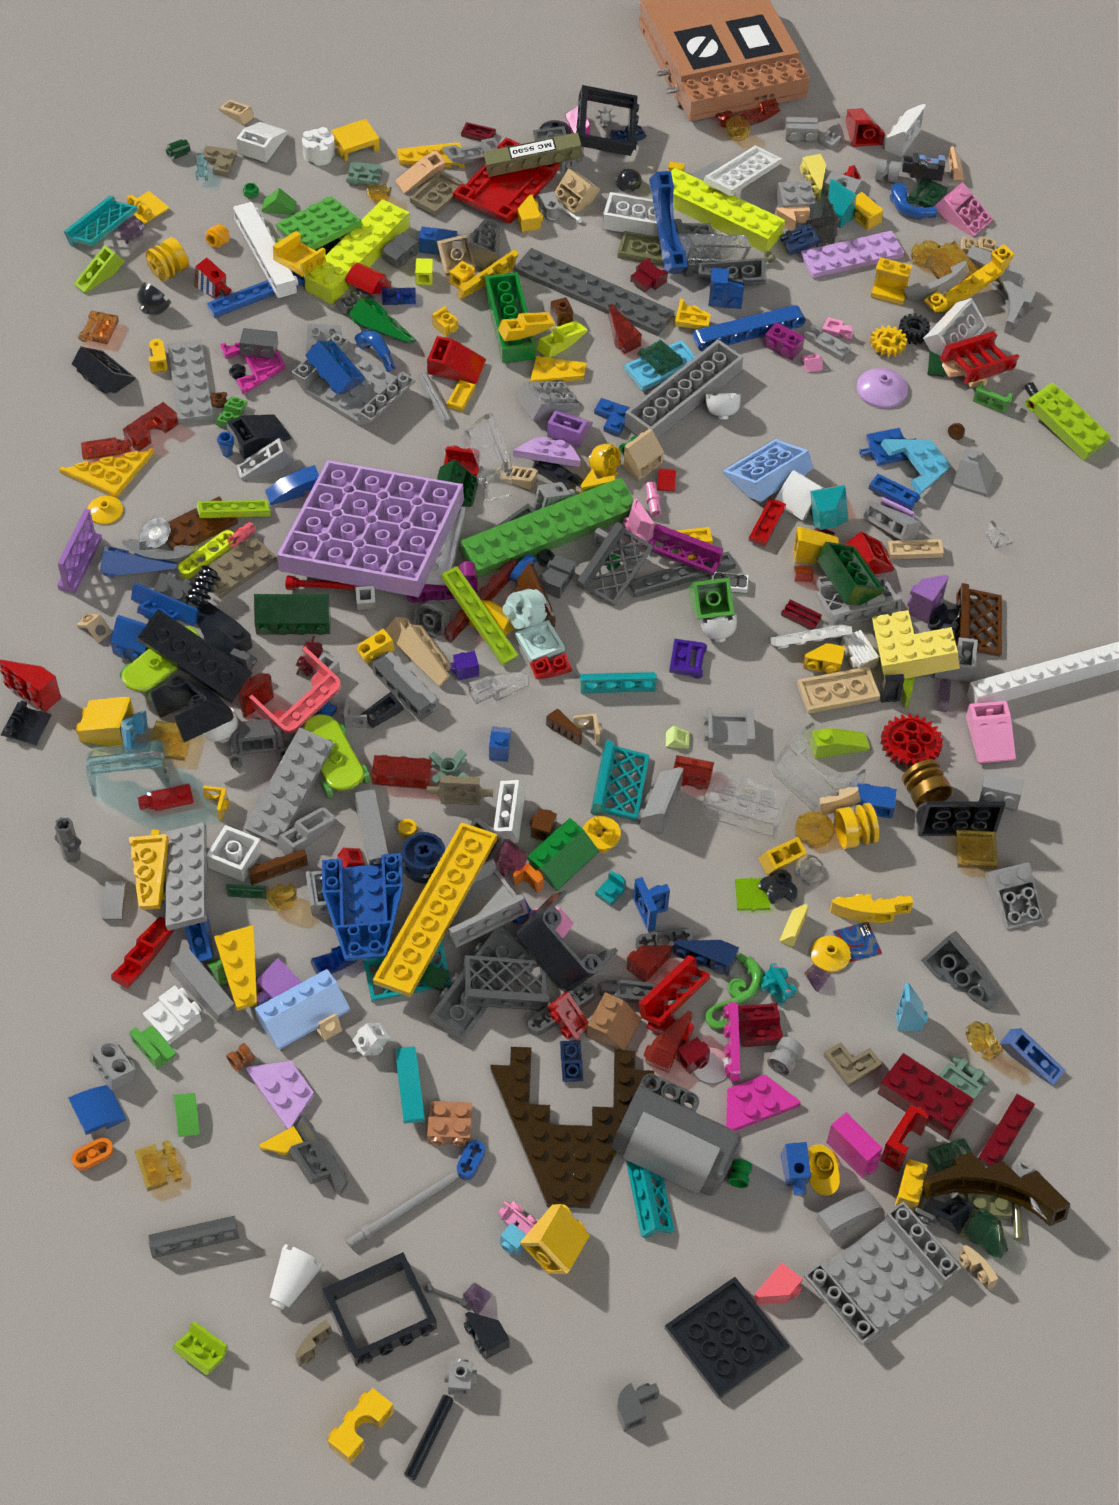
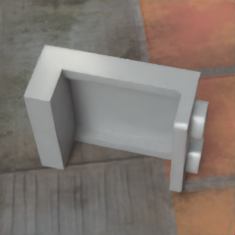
M708 707V713L704 714V726H707V730H704V741H708V749H754V708L746 707L745 714L712 713V708Z

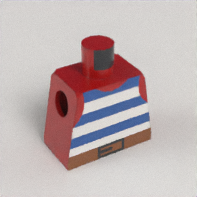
M206 257L195 266L194 287L212 298H217L220 294L227 296L231 293V288L226 285V274L209 258Z

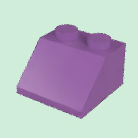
M942 575L921 579L918 585H914L910 591L912 596L907 604L909 606V614L927 623L929 617L933 615L934 610L944 599L949 576Z

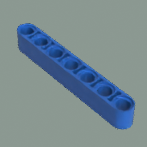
M793 305L700 328L693 333L692 338L698 349L703 351L717 339L726 345L763 337L776 322L789 329L799 328L805 324L806 318L800 307Z

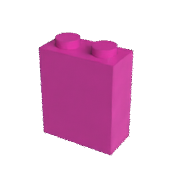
M847 1112L831 1124L826 1143L861 1178L867 1174L872 1175L879 1167L877 1164L881 1160L880 1155L883 1148Z

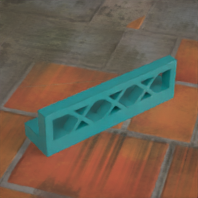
M655 672L580 674L581 694L656 692L657 674Z
M626 1160L641 1237L648 1238L657 1232L667 1234L675 1232L664 1179L651 1173L644 1167L637 1166ZM651 1176L656 1181L657 1187L652 1183ZM655 1196L661 1201V1207L656 1202ZM659 1216L665 1221L666 1226L661 1225Z

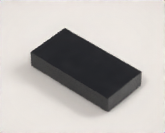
M904 674L885 675L880 694V701L882 703L900 701L905 680Z

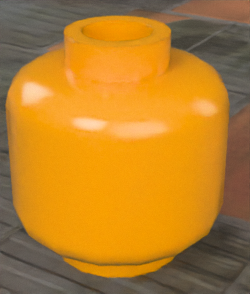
M216 224L206 231V241L213 248H220L230 240L229 230L222 224Z

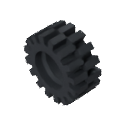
M914 313V316L908 314V317L905 315L901 318L898 330L902 329V334H906V339L909 341L908 344H911V342H914V345H917V342L922 344L923 338L929 333L930 322L929 320L927 321L926 317L922 318V315L917 316Z

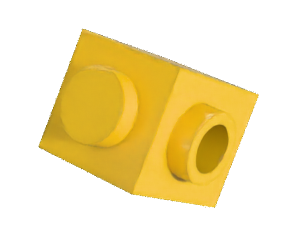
M461 261L450 271V284L459 289L463 282H467L475 276V268Z

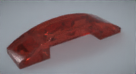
M774 98L760 102V107L743 112L732 114L731 110L717 113L716 118L721 127L742 128L771 118L780 111V107Z

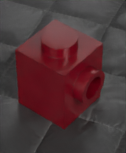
M698 1037L677 1049V1061L689 1074L698 1068H704L709 1063L710 1048L704 1041L701 1042Z

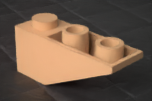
M435 150L424 156L395 180V183L405 194L430 180L439 171L443 172L446 162Z

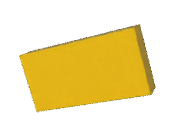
M459 380L447 402V408L463 412L476 389V384Z

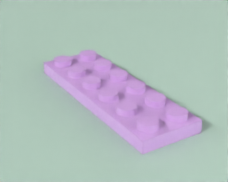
M891 230L801 251L800 256L811 277L817 278L877 264L880 257L889 260L903 258L904 251Z

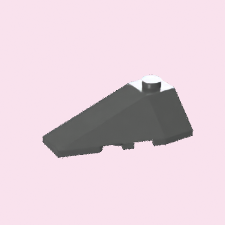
M957 931L951 933L921 959L934 976L948 982L953 988L961 990L968 997L989 1010L1005 997L971 947Z

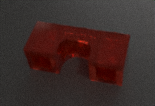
M160 403L123 428L124 440L136 451H141L152 443L150 430L159 429L166 434L179 425L177 413L166 403Z

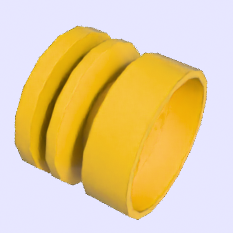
M169 237L162 241L159 246L156 245L145 252L149 268L162 282L174 277L175 273L178 274L189 268L188 256L175 238Z
M865 803L862 806L856 805L854 811L851 807L835 810L834 823L836 834L843 849L857 847L859 842L863 845H868L869 843L874 844L879 841L878 820L875 810L870 803Z

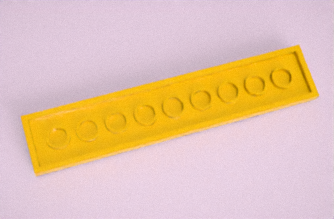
M462 822L460 823L373 978L375 985L408 997L412 996L496 843L497 834Z

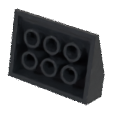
M926 801L918 806L916 813L918 836H996L1006 805L1005 801Z

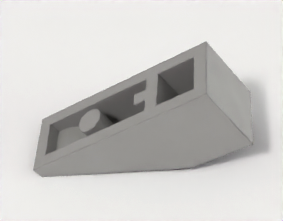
M278 438L236 465L240 479L245 480L279 471L295 460L291 449Z
M873 501L868 502L863 516L901 541L916 539L921 524L907 514Z

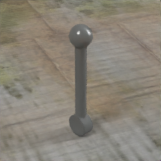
M431 1284L425 1287L427 1293L433 1292L459 1302L462 1307H467L469 1304V1300L466 1297L458 1298L435 1289Z

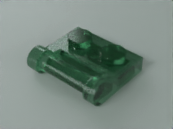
M922 179L915 191L908 195L907 201L910 204L915 203L924 208L934 207L945 196L948 187L929 179ZM925 188H928V189L925 191V193L920 197V196H919L920 193H921Z
M661 339L647 348H641L637 354L638 357L646 360L655 368L660 376L683 364V358Z

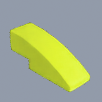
M577 321L553 328L552 334L539 339L536 350L545 357L551 358L573 345L588 329Z

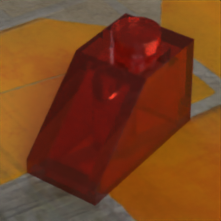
M640 946L636 951L633 950L628 955L627 970L641 981L647 982L671 957L672 946Z

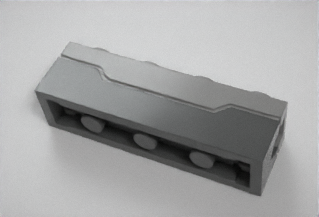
M390 651L373 662L374 675L419 721L438 710V698L435 693L430 692L424 682L418 680L413 671L403 665L402 660L398 656H395Z

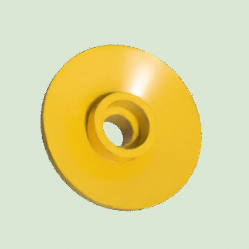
M112 496L98 497L91 501L87 508L91 511L93 522L100 525L114 523L123 514L121 501Z
M823 936L817 939L811 946L810 957L813 964L820 970L837 972L848 965L851 952L847 943L841 938Z

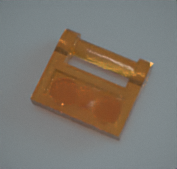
M91 311L84 330L78 336L79 340L82 342L93 341L108 344L119 322L118 316ZM96 321H98L97 324H96V326H95V328H94V330H93V332L91 333L90 331H91V329H92L94 323H95Z

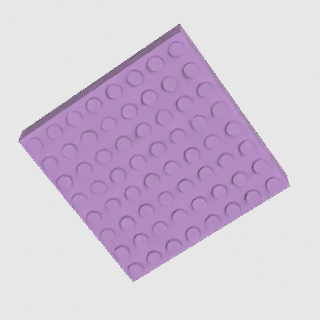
M327 460L277 554L279 571L361 587L374 586V589L419 597L463 504V484Z

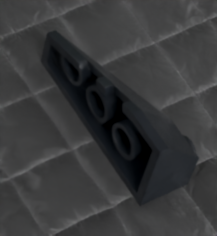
M206 601L208 603L207 606L201 605L197 607V624L201 629L204 640L229 657H231L230 653L234 648L245 652L253 648L251 634L240 623L208 601Z

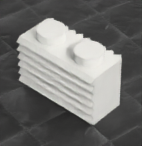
M862 630L842 637L840 646L845 647L844 655L846 654V657H848L852 669L867 666L871 669L878 666L880 657Z

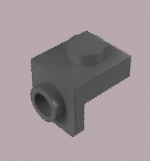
M939 1196L930 1199L924 1197L920 1207H916L915 1213L919 1216L918 1218L921 1222L927 1225L930 1222L937 1225L938 1220L934 1216L933 1210L947 1202V1200Z

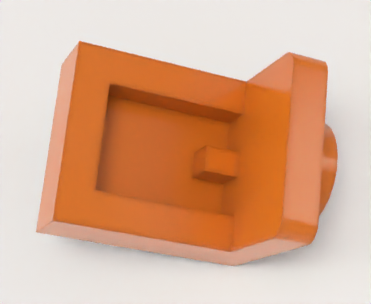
M529 863L514 871L513 884L515 886L525 880L537 893L543 889V875Z

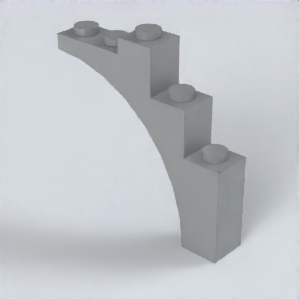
M971 246L966 256L969 270L975 273L991 262V252ZM1008 265L999 278L991 282L1006 304L1008 316L1004 333L1011 334L1013 328H1017L1020 320L1018 318H1022L1023 314L1028 315L1030 309H1034L1037 302L1034 299L1036 292L1022 288V275L1009 271L1010 265Z

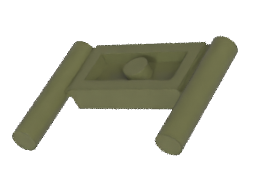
M968 1193L967 1196L964 1194L956 1195L975 1205V1209L970 1217L1013 1219L1014 1240H1023L1020 1205L986 1194ZM966 1223L958 1234L960 1238L967 1237Z

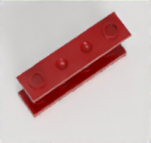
M992 331L945 345L940 360L943 363L954 360L967 373L964 383L968 384L1013 370L1017 365L1019 355L1007 357L995 345L998 335ZM990 349L1000 360H995L985 350ZM979 353L988 363L983 364L974 354ZM962 357H967L976 367L971 368Z

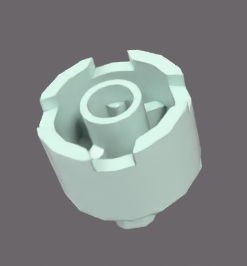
M526 589L514 592L508 596L503 606V613L516 629L538 625L545 620L547 612L545 613L544 604L547 602L543 594L538 590Z

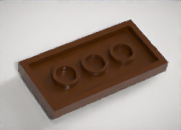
M218 496V497H216V498H214V499H212V500H210V501H223V500L221 499L220 496ZM197 508L168 522L171 531L166 543L172 551L178 545L195 546L237 525L238 518H199Z

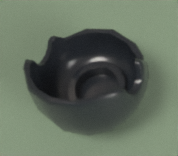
M633 169L622 170L616 180V185L621 191L629 189L633 192L639 189L642 184L640 173Z

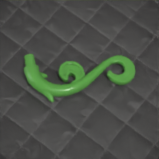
M739 953L736 958L747 968V974L751 973L752 975L750 987L746 991L740 992L739 989H746V983L740 978H734L728 985L729 995L733 998L718 1003L707 1011L705 1020L707 1025L713 1030H724V1026L727 1025V1018H723L720 1021L713 1018L715 1011L723 1009L724 1006H727L728 1002H737L738 1005L743 1004L755 996L764 983L761 967L751 956L747 957Z

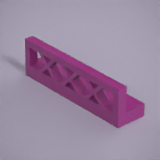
M658 523L654 528V536L649 543L654 546L651 552L710 575L715 574L723 557L722 548ZM658 541L663 543L665 547L658 548L654 544ZM678 549L681 553L673 554L670 550ZM694 555L697 557V560L691 561L687 556ZM709 561L714 563L712 568H709L704 563Z

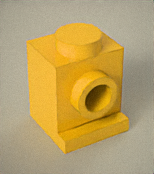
M444 306L432 314V326L446 337L458 330V319Z

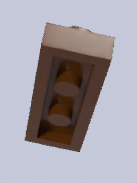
M302 849L282 857L273 858L271 861L263 864L254 865L248 869L251 884L254 885L308 866L307 854Z

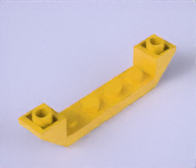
M1005 244L1001 245L991 252V262L944 295L937 290L924 299V302L934 312H948L957 302L969 299L999 278L1015 254Z

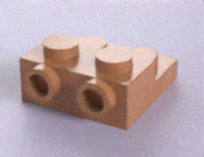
M430 1101L427 1142L435 1146L453 1144L454 1146L462 1147L470 1142L472 1103Z

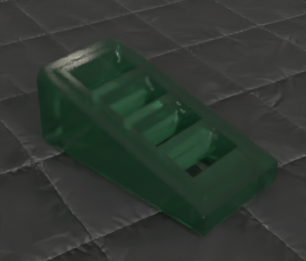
M965 1138L928 1150L927 1157L936 1173L953 1166L954 1158H956L953 1149L956 1150L958 1155H963L959 1148L960 1146H963L966 1153L972 1152ZM945 1152H948L952 1159H949ZM940 1154L942 1155V1157L944 1158L945 1161H942V1160L940 1159V1157H939Z

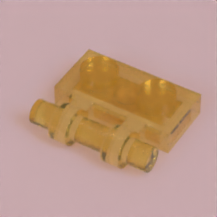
M170 1141L163 1142L164 1149L157 1151L155 1144L135 1150L147 1192L168 1185L167 1176H173L174 1182H180L183 1179L181 1165L177 1163L175 1157L177 1155L176 1150L172 1147ZM167 1159L169 1166L163 1168L161 1160Z

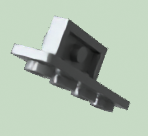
M306 1116L301 1117L295 1129L303 1142L291 1146L289 1153L310 1184L328 1179L337 1194H342L349 1183L346 1174L341 1170L336 1159L331 1155L324 1141L315 1131L312 1123L309 1122Z

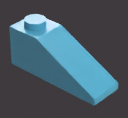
M905 983L896 1011L897 1030L922 1031L924 1024H927L928 1013L924 1011V1003L911 985Z

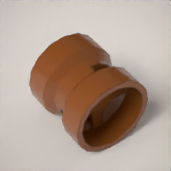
M245 1043L238 1046V1050L235 1052L231 1051L226 1055L230 1065L237 1072L242 1070L246 1063L250 1064L255 1060L254 1054Z

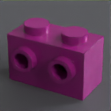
M776 322L765 334L764 346L793 361L803 349L805 336Z

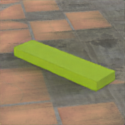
M268 500L197 501L196 504L199 518L270 517L271 515Z

